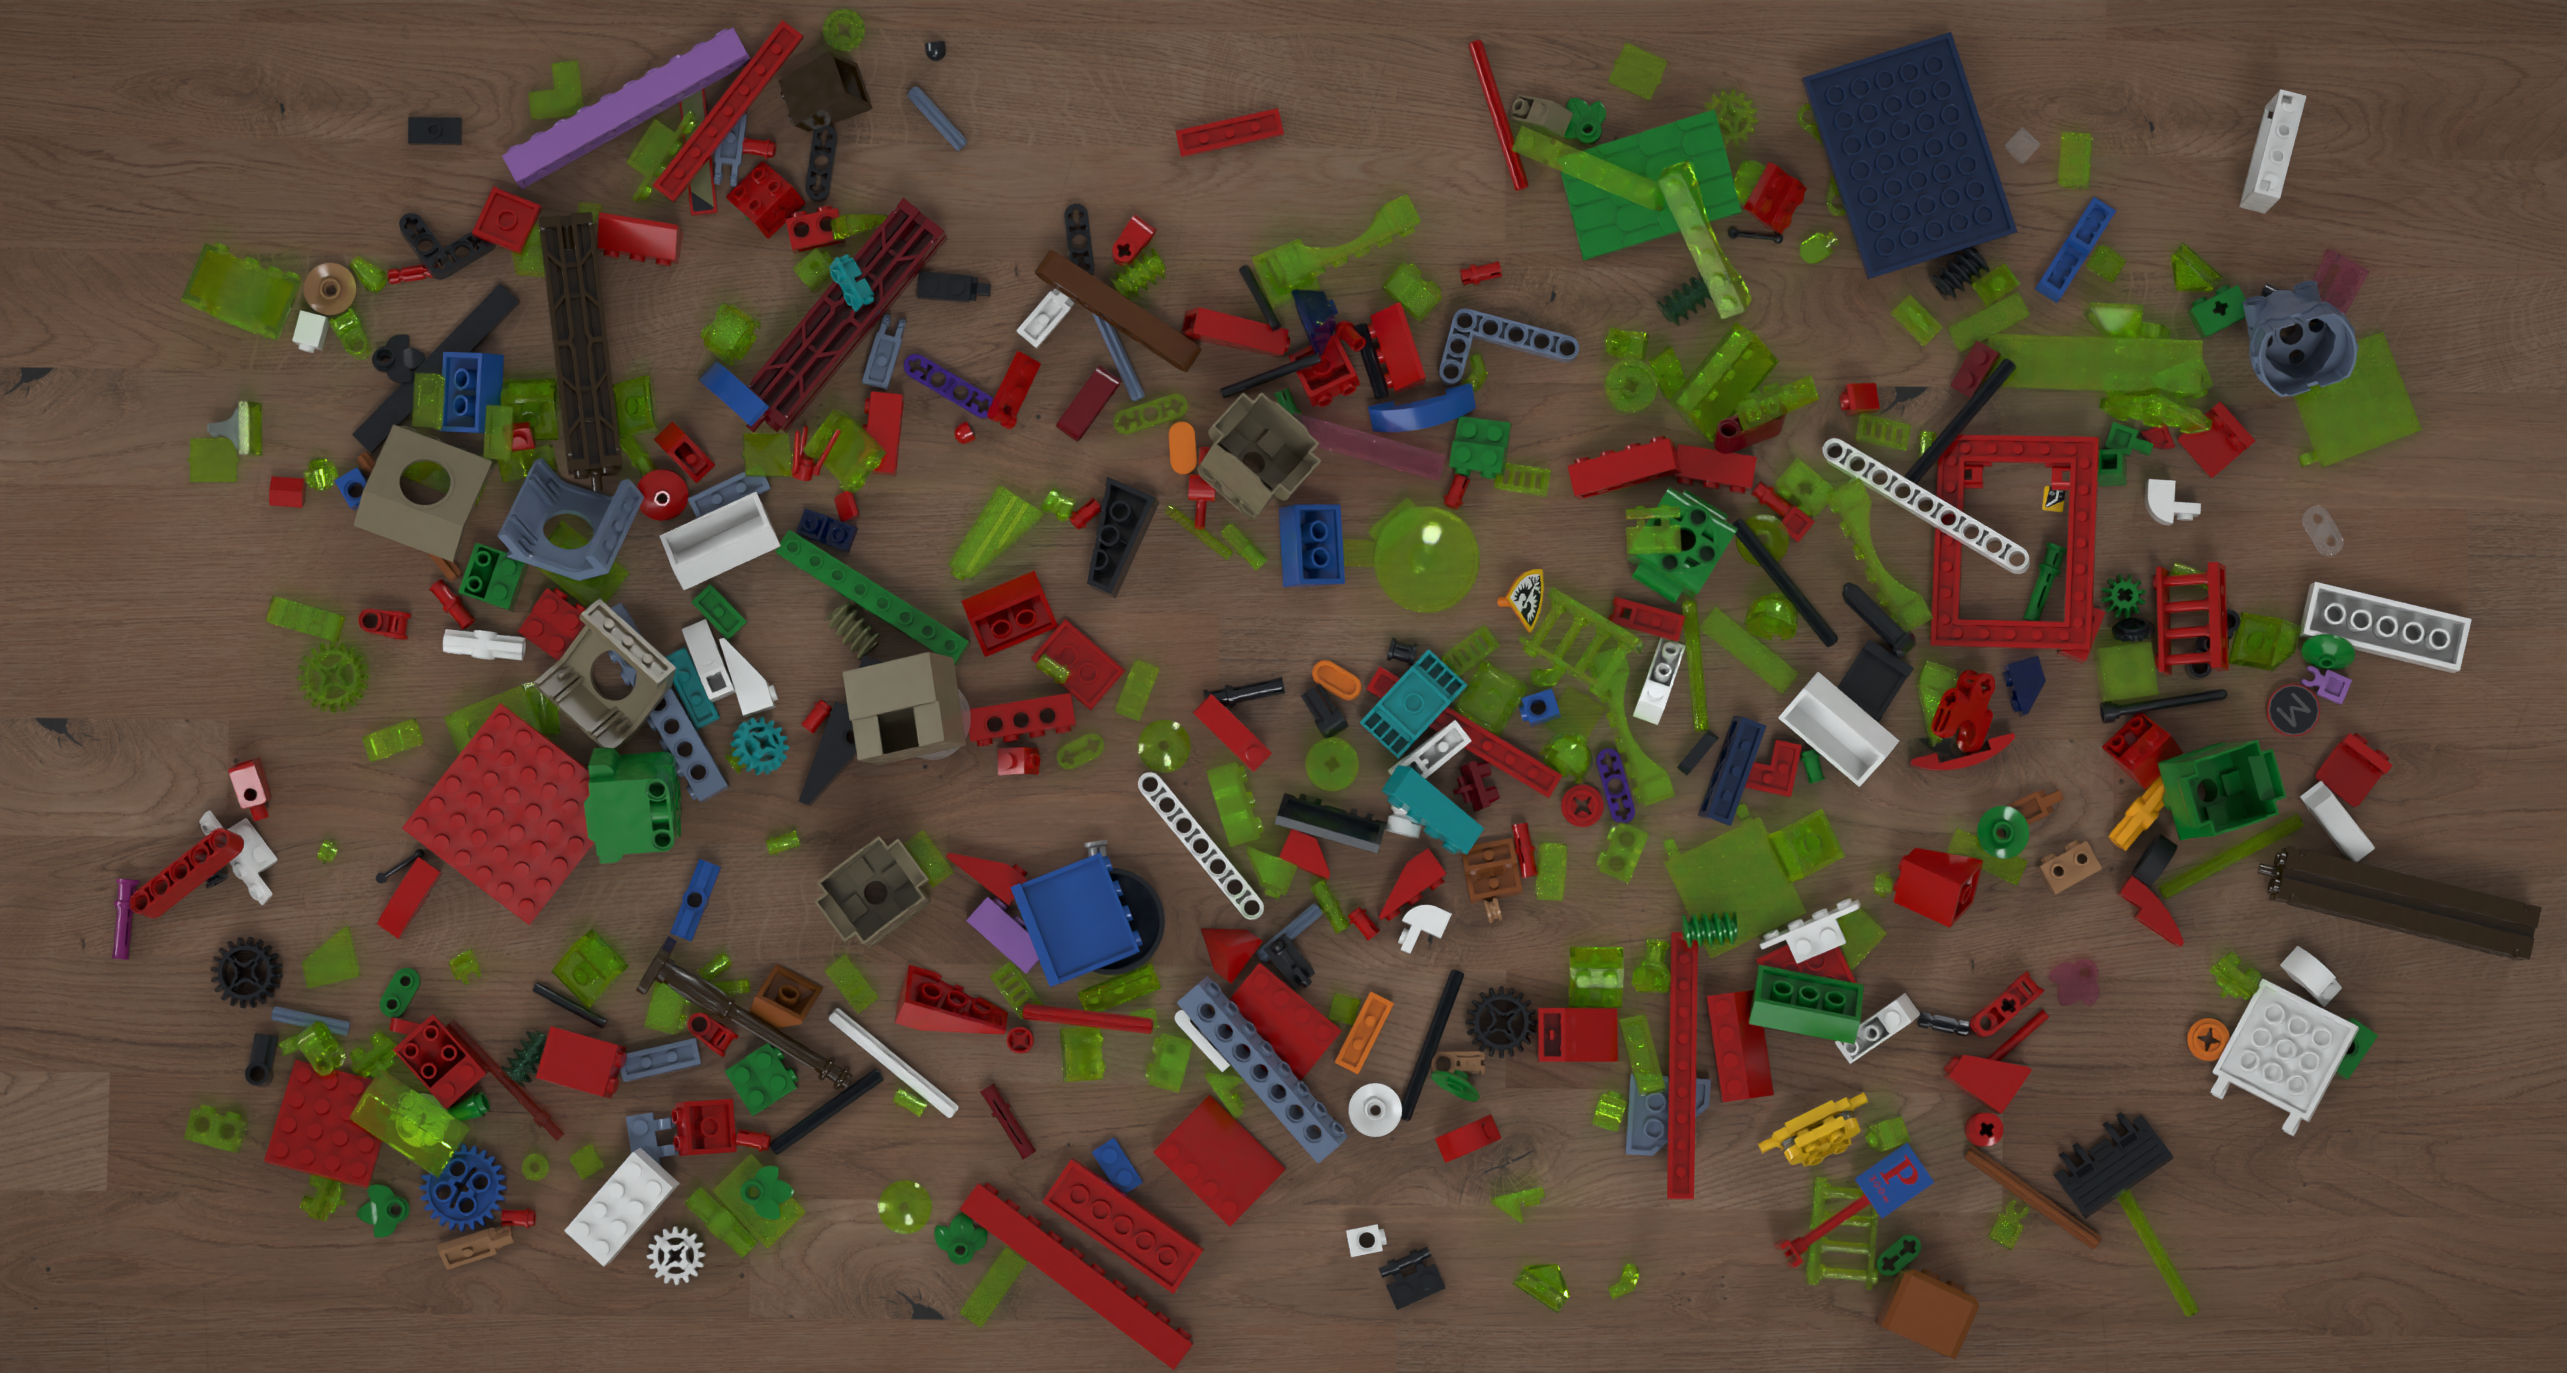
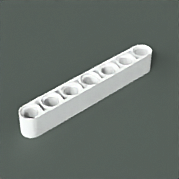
M1148 772L1143 774L1138 781V788L1142 795L1242 916L1248 920L1260 918L1264 912V905L1258 895L1156 773ZM1147 778L1157 780L1158 787L1155 791L1147 792L1143 789V782ZM1165 798H1170L1175 802L1174 809L1168 813L1160 809V802ZM1179 820H1190L1192 823L1191 830L1187 833L1179 832L1177 830ZM1199 839H1204L1209 844L1208 850L1203 854L1195 852L1193 847L1194 843ZM1215 860H1222L1226 864L1225 871L1221 874H1214L1210 868L1211 863ZM1232 880H1238L1243 885L1242 891L1237 895L1230 894L1227 890V886ZM1248 901H1256L1260 906L1259 912L1255 915H1248L1244 910L1245 904Z

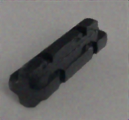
M1920 1012L1917 1020L1918 1027L1926 1029L1931 1027L1932 1030L1949 1034L1956 1032L1957 1035L1963 1037L1968 1036L1970 1030V1023L1968 1021L1959 1020L1957 1022L1954 1018L1934 1015L1933 1017L1930 1013Z

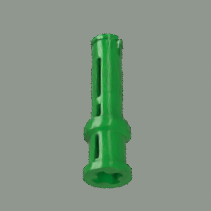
M2046 542L2047 550L2042 563L2038 564V571L2040 573L2023 619L2028 621L2040 620L2055 577L2061 574L2060 566L2064 555L2067 554L2066 548Z

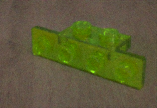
M688 111L675 132L654 119L626 162L646 176L631 199L639 203L641 199L645 201L653 190V187L650 185L667 168L665 163L670 155L674 157L680 150L682 143L679 141L685 133L689 135L697 123L694 120L696 117L695 113Z
M1808 375L1780 386L1778 382L1763 386L1764 391L1761 393L1759 389L1744 394L1745 399L1737 402L1735 409L1742 429L1745 431L1819 400V396L1812 376Z

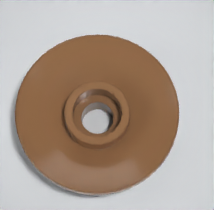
M337 263L318 265L310 271L304 282V296L307 303L313 310L323 315H337L346 311L354 302L357 293L354 276L347 268ZM330 286L336 287V293L333 295H329L327 292Z

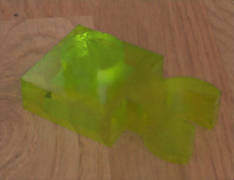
M2015 1199L2007 1205L2008 1215L2000 1213L1987 1238L2009 1251L2014 1248L2025 1227L2018 1223L2019 1220L2024 1218L2029 1212V1207L2027 1206L2022 1209L2021 1213L2015 1212L2014 1206L2017 1202Z

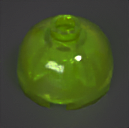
M1771 592L1757 597L1749 605L1744 625L1747 624V630L1757 637L1772 640V635L1781 636V641L1792 639L1797 633L1798 612L1796 606L1783 594Z
M1568 733L1557 734L1551 737L1539 752V755L1545 754L1543 761L1551 769L1563 775L1562 777L1567 778L1568 775L1575 777L1573 782L1578 784L1583 782L1593 765L1592 752L1587 746L1588 741L1578 733H1575L1574 736Z

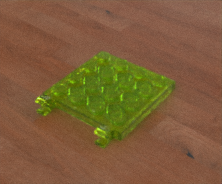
M2383 332L2356 341V343L2358 342L2359 350L2357 351L2356 363L2350 377L2321 387L2319 384L2309 387L2310 391L2293 396L2315 450L2298 457L2301 467L2319 461L2321 468L2422 430Z
M1745 803L1738 806L1736 814L1742 823L1741 826L1688 852L1680 854L1673 838L1662 843L1670 858L1669 861L1664 863L1665 868L1689 917L1691 914H1695L1698 921H1700L1701 914L1706 913L1710 920L1712 913L1716 912L1721 920L1723 912H1727L1731 919L1733 912L1736 911L1738 936L1734 945H1731L1728 938H1725L1724 945L1722 946L1717 938H1715L1713 946H1710L1707 939H1704L1703 946L1710 959L1807 913L1761 818L1758 817L1753 820Z

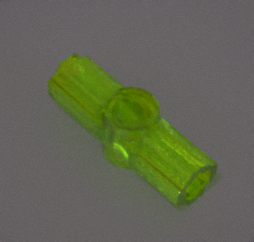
M699 1187L684 1203L704 1222V1226L715 1237L723 1240L742 1259L757 1245L758 1241L739 1223V1219L724 1205L716 1202L702 1187Z

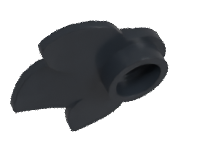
M396 335L389 339L385 347H380L375 351L372 363L376 370L387 373L390 380L397 383H409L413 380L411 370L417 369L426 357L419 350L409 347V335ZM385 358L390 359L387 363H381Z

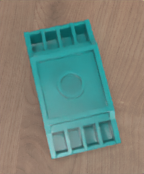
M1428 649L1359 723L1399 759L1436 718L1465 690L1467 684Z

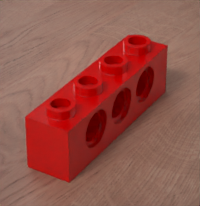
M1059 694L970 709L971 723L969 736L971 743L977 742V747L992 745V740L1003 738L1005 743L1018 741L1019 735L1029 734L1030 738L1046 736L1045 731L1055 730L1056 734L1071 732V727L1077 726L1072 694ZM1046 709H1051L1055 712L1054 721L1048 724L1043 723L1040 719L1041 713ZM1018 714H1026L1029 717L1028 725L1023 728L1015 726V717ZM993 718H999L1003 722V726L998 732H992L988 729V723Z

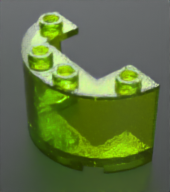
M215 242L212 246L205 243L180 301L198 311L202 310L211 317L266 339L270 337L271 340L278 342L303 284L300 281L302 276L290 271L283 274L284 271L273 266H269L267 270L260 267V262L253 258L245 256L244 260L235 257L228 252L230 248L223 244Z

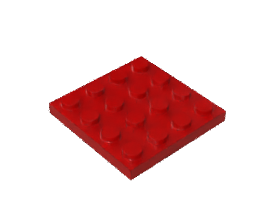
M295 1060L266 1152L265 1163L369 1189L398 1095L399 1086Z

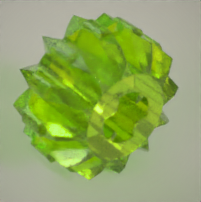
M1745 159L1739 165L1734 185L1740 204H1746L1766 168L1765 165L1760 164L1758 161Z

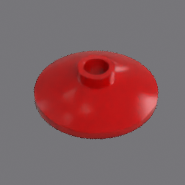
M668 469L650 471L637 484V489L644 496L639 509L651 519L658 521L673 519L687 505L689 497L687 485L684 479L674 471ZM659 494H665L667 496V499L665 501H659L657 499V496Z

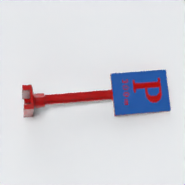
M1907 1142L1854 1178L1863 1192L1860 1198L1802 1238L1799 1236L1791 1242L1789 1239H1781L1774 1244V1247L1778 1250H1787L1783 1253L1786 1258L1791 1256V1259L1786 1262L1788 1267L1796 1268L1804 1261L1800 1255L1808 1250V1246L1869 1204L1873 1206L1882 1219L1935 1183Z

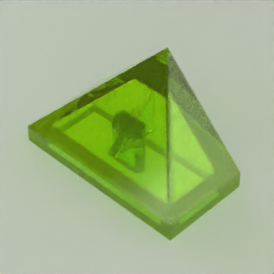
M2182 243L2171 256L2176 291L2211 292L2223 278L2221 274L2185 243Z
M1558 1264L1525 1265L1513 1283L1514 1286L1556 1313L1560 1311L1570 1296Z

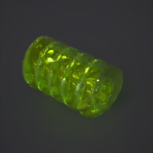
M1153 248L1150 250L1152 257L1145 253L1142 254L1143 263L1137 259L1133 260L1134 269L1126 264L1124 266L1125 274L1117 270L1115 271L1116 280L1108 276L1116 291L1130 301L1129 293L1132 292L1137 297L1140 296L1139 287L1145 291L1149 290L1148 281L1156 286L1158 284L1157 275L1164 280L1167 279L1165 274L1166 267Z

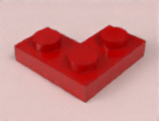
M1775 740L1770 765L1754 762L1745 788L1791 798L1802 745Z

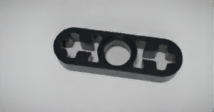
M830 125L816 129L813 133L805 189L808 197L815 202L826 200L831 189L838 136L835 129ZM824 131H828L829 135L833 137L832 140H827L826 149H831V153L823 150L816 151L817 147L822 149L823 143L818 136L823 135ZM820 156L828 158L829 166L825 170L816 169L814 166L816 158ZM813 173L819 176L828 175L827 179L821 177V186L825 188V191H821L819 196H815L814 191L811 190V187H816L817 177H812Z
M1072 204L1067 207L1064 213L1069 261L1079 266V257L1073 259V254L1084 255L1089 252V257L1084 256V263L1086 266H1090V269L1086 270V272L1093 276L1095 267L1088 212L1084 206ZM1074 210H1078L1079 214H1084V217L1080 218L1079 222L1080 228L1086 227V231L1075 230L1070 233V228L1075 229L1074 220L1069 219V216L1073 215ZM1078 235L1084 236L1087 239L1086 247L1081 250H1077L1072 246L1073 238Z

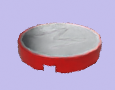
M2283 685L2275 690L2267 701V720L2272 728L2281 735L2290 737L2302 736L2312 730L2319 720V701L2315 694L2303 685Z

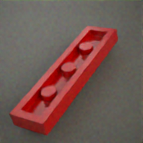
M1278 108L1175 131L1181 158L1284 135Z

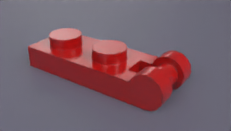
M1016 352L988 410L987 416L990 420L1000 422L1001 426L1009 430L1016 425V415L1041 366L1040 362L1022 352Z
M1614 597L1612 603L1614 606L1613 613L1609 615L1607 623L1679 643L1686 616ZM1625 609L1632 610L1629 619L1622 618Z

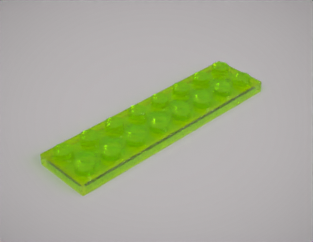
M2017 334L1988 335V347L2001 354L1990 375L2004 359H2009L2016 365V369L2000 388L2201 395L2203 340Z

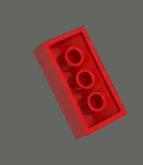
M1754 990L1705 997L1721 1103L1774 1095L1764 1027L1749 1024Z

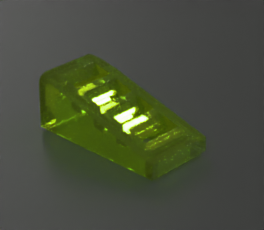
M845 214L831 221L833 239L840 240L880 226L888 215Z
M1860 413L1854 441L1907 451L1912 425ZM1867 422L1872 423L1870 436L1865 435ZM1877 424L1882 425L1880 439L1875 438ZM1887 427H1892L1890 441L1885 440ZM1898 429L1903 430L1900 444L1895 443Z
M1506 463L1505 469L1510 470L1508 484H1503L1504 476L1497 475L1495 479L1494 489L1546 498L1551 470ZM1516 471L1521 472L1518 486L1513 485ZM1526 473L1531 474L1529 487H1524ZM1536 475L1542 476L1540 489L1534 488Z
M1483 625L1445 653L1440 660L1460 678L1501 645L1487 627ZM1479 636L1489 646L1488 649H1485L1477 639ZM1470 643L1479 651L1480 654L1478 656L1469 646ZM1462 649L1471 659L1470 662H1468L1460 652ZM1453 656H1455V658L1458 660V662L1462 665V668H1461V667L1459 666V664L1455 661V659L1453 658Z
M1012 961L990 976L1021 1021L1024 1018L1023 1010H1020L1019 1005L1030 997L1034 1001L1031 1004L1043 1005ZM1012 971L1014 976L1002 984L999 980ZM1019 980L1021 984L1008 993L1006 988ZM1025 989L1027 993L1014 1002L1012 997Z

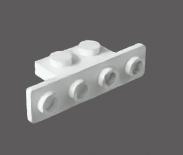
M210 810L199 821L201 829L206 836L217 828H223ZM245 818L227 829L241 835L244 840L242 852L229 863L232 865L234 874L247 885L252 898L258 900L261 905H264L273 894L258 874L274 865L278 859L248 819Z
M1851 898L1843 900L1836 904L1838 908L1827 911L1826 908L1812 914V919L1805 922L1802 919L1795 920L1787 925L1788 929L1778 932L1777 929L1769 931L1763 935L1764 939L1760 940L1759 945L1761 949H1765L1786 940L1796 963L1846 943V939L1836 918L1859 909L1861 905L1859 899L1852 901Z

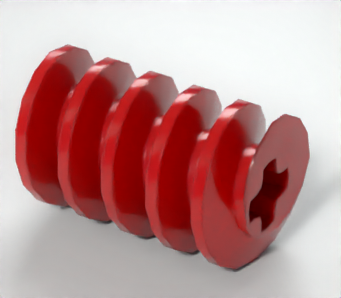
M1976 1113L1967 1119L1964 1126L1967 1140L1976 1146H1992L2002 1138L2004 1133L2001 1119L1992 1113ZM1981 1125H1988L1986 1129L1987 1135L1980 1134Z

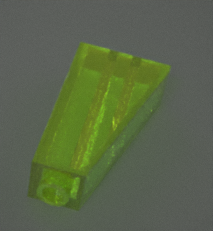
M998 485L948 563L949 568L952 569L950 574L964 582L965 578L973 581L1041 522L1045 514L1006 488Z

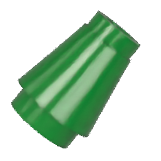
M473 1092L449 1108L448 1113L454 1123L485 1116L486 1112L490 1111V1104L483 1092Z

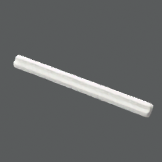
M836 1008L829 1016L831 1023L946 1117L951 1118L957 1112L959 1106L840 1008Z

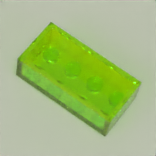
M1735 322L1668 403L1693 431L1712 442L1718 423L1723 419L1734 416L1779 361L1755 333Z

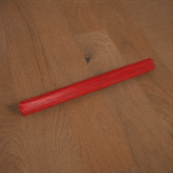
M1481 40L1472 41L1468 47L1516 191L1524 190L1529 184Z

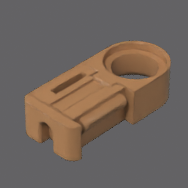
M1480 1051L1440 1052L1433 1057L1431 1062L1432 1070L1439 1071L1435 1066L1436 1060L1441 1056H1445L1451 1061V1068L1447 1072L1454 1073L1455 1070H1460L1465 1074H1478V1071H1481V1075L1485 1073V1054Z

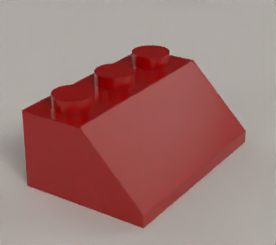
M599 212L597 248L604 252L603 256L618 259L619 255L630 256L629 260L645 263V259L656 260V265L671 267V263H679L684 233L675 224Z
M1401 302L1371 315V323L1367 324L1371 339H1377L1379 348L1375 349L1379 363H1385L1388 373L1383 375L1388 389L1393 388L1394 393L1397 394L1424 385L1426 376Z
M1035 570L961 601L985 657L1058 627Z

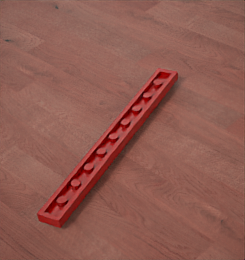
M1671 932L1667 1200H1694L1698 943L1696 940H1693L1692 947L1688 948L1686 941L1683 940L1682 932Z

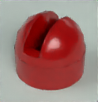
M967 421L956 427L954 436L959 443L968 444L976 440Z

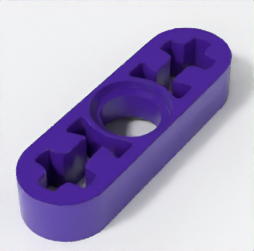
M1604 749L1598 754L1596 765L1609 811L1616 823L1627 824L1634 818L1635 808L1622 762L1615 750ZM1609 753L1610 757H1615L1616 759L1612 763L1613 771L1619 769L1620 774H1613L1605 778L1604 773H1609L1607 765L1601 764V760L1605 758L1604 754ZM1619 779L1623 783L1621 793L1612 794L1608 790L1610 780ZM1626 795L1627 800H1622L1624 808L1630 809V813L1626 815L1627 819L1622 820L1621 816H1616L1615 814L1619 810L1618 802L1612 804L1611 798L1618 799Z

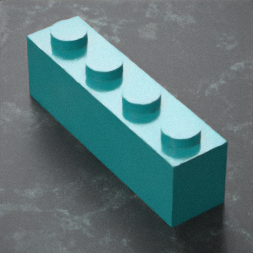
M1398 765L1381 790L1389 797L1387 801L1391 805L1407 812L1405 816L1409 820L1425 827L1424 832L1434 839H1440L1443 842L1442 847L1452 854L1458 852L1467 855L1484 830L1480 824L1411 767Z

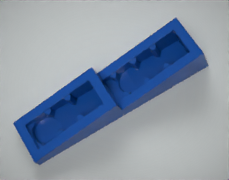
M2093 197L2035 287V290L2057 303L2116 210Z

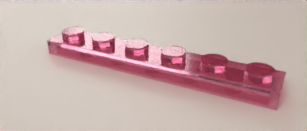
M1293 412L1292 414L1307 428L1309 434L1320 443L1317 448L1439 482L1446 459L1445 455Z

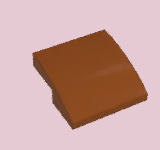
M1513 838L1475 844L1467 855L1461 853L1470 903L1493 900L1495 897L1498 899L1523 894Z

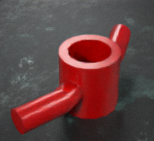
M1200 447L1199 465L1210 450L1209 447ZM1199 473L1190 474L1188 500L1196 501L1194 528L1203 530L1205 529L1207 502H1215L1216 490Z

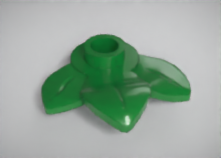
M1570 98L1566 109L1572 112L1573 115L1564 137L1566 139L1578 138L1584 144H1594L1602 135L1601 125L1606 119L1604 105L1597 101L1588 106L1582 99ZM1588 127L1593 128L1591 133H1585L1584 130Z
M765 1166L759 1169L755 1177L745 1181L740 1189L742 1200L749 1205H753L759 1216L771 1220L780 1218L778 1204L785 1202L794 1194V1189L788 1183L777 1180L779 1169L776 1166ZM751 1187L758 1188V1196H750L749 1190Z
M378 1184L370 1185L367 1193L371 1201L363 1205L356 1215L363 1222L374 1225L375 1238L387 1237L395 1231L398 1223L407 1219L410 1213V1206L404 1198L395 1196L389 1187ZM396 1204L401 1207V1212L398 1215H395L392 1211L393 1206Z
M961 1212L954 1217L950 1227L937 1225L934 1230L936 1244L940 1249L948 1253L951 1262L956 1265H965L973 1259L974 1252L985 1246L988 1232L985 1228L974 1229L971 1218L964 1212ZM959 1247L966 1249L963 1255L956 1254V1250Z

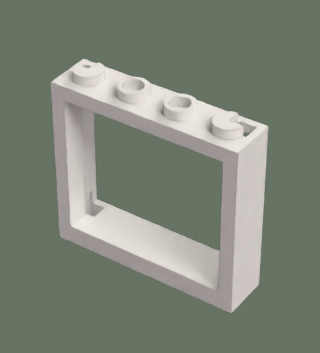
M2280 89L2265 106L2239 207L2265 214L2280 199L2306 100L2305 95ZM2269 111L2274 112L2272 119L2267 118Z

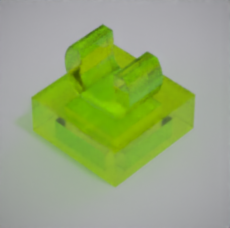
M472 949L448 961L451 973L455 979H461L465 985L469 984L466 975L474 972L478 978L481 977L478 959Z

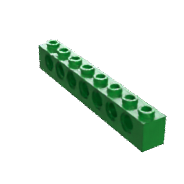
M788 530L780 543L781 546L775 551L778 556L936 654L953 658L955 666L959 664L971 645L968 640L791 530Z

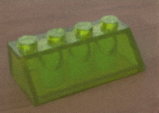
M383 1069L379 1071L366 1089L349 1118L437 1178L440 1177L469 1136L471 1129Z

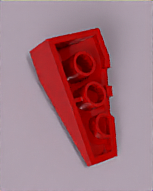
M913 965L908 966L897 1002L896 1024L921 1031L1005 1034L1008 1017L1007 1011L981 997H971L963 992V987L958 984L955 987L942 981V976L934 971Z

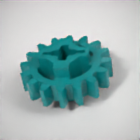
M764 717L758 719L757 722L754 718H750L747 723L743 722L738 727L739 729L733 733L732 736L736 739L731 742L730 746L735 747L737 750L732 755L740 757L737 763L739 766L744 763L747 765L746 772L753 768L756 775L761 774L763 770L768 775L773 769L776 771L782 765L781 763L787 759L784 753L789 750V746L783 745V742L788 738L787 736H780L781 727L773 728V720L765 724Z

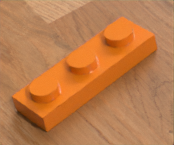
M1370 991L1334 1063L1357 1075L1359 1074L1394 1005L1393 1002Z

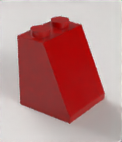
M1915 847L1900 860L1898 869L1901 872L1893 886V891H1896L1893 902L1951 928L1973 904L1984 861L1977 858Z
M551 1026L536 1078L601 1097L612 1098V1095L616 1093L619 1086L618 1074L620 1068H623L626 1062V1047Z
M1958 1055L1957 1057H1951L1943 1068L1946 1074L1943 1077L1994 1114H2002L2032 1069L2026 1066L1975 1056Z

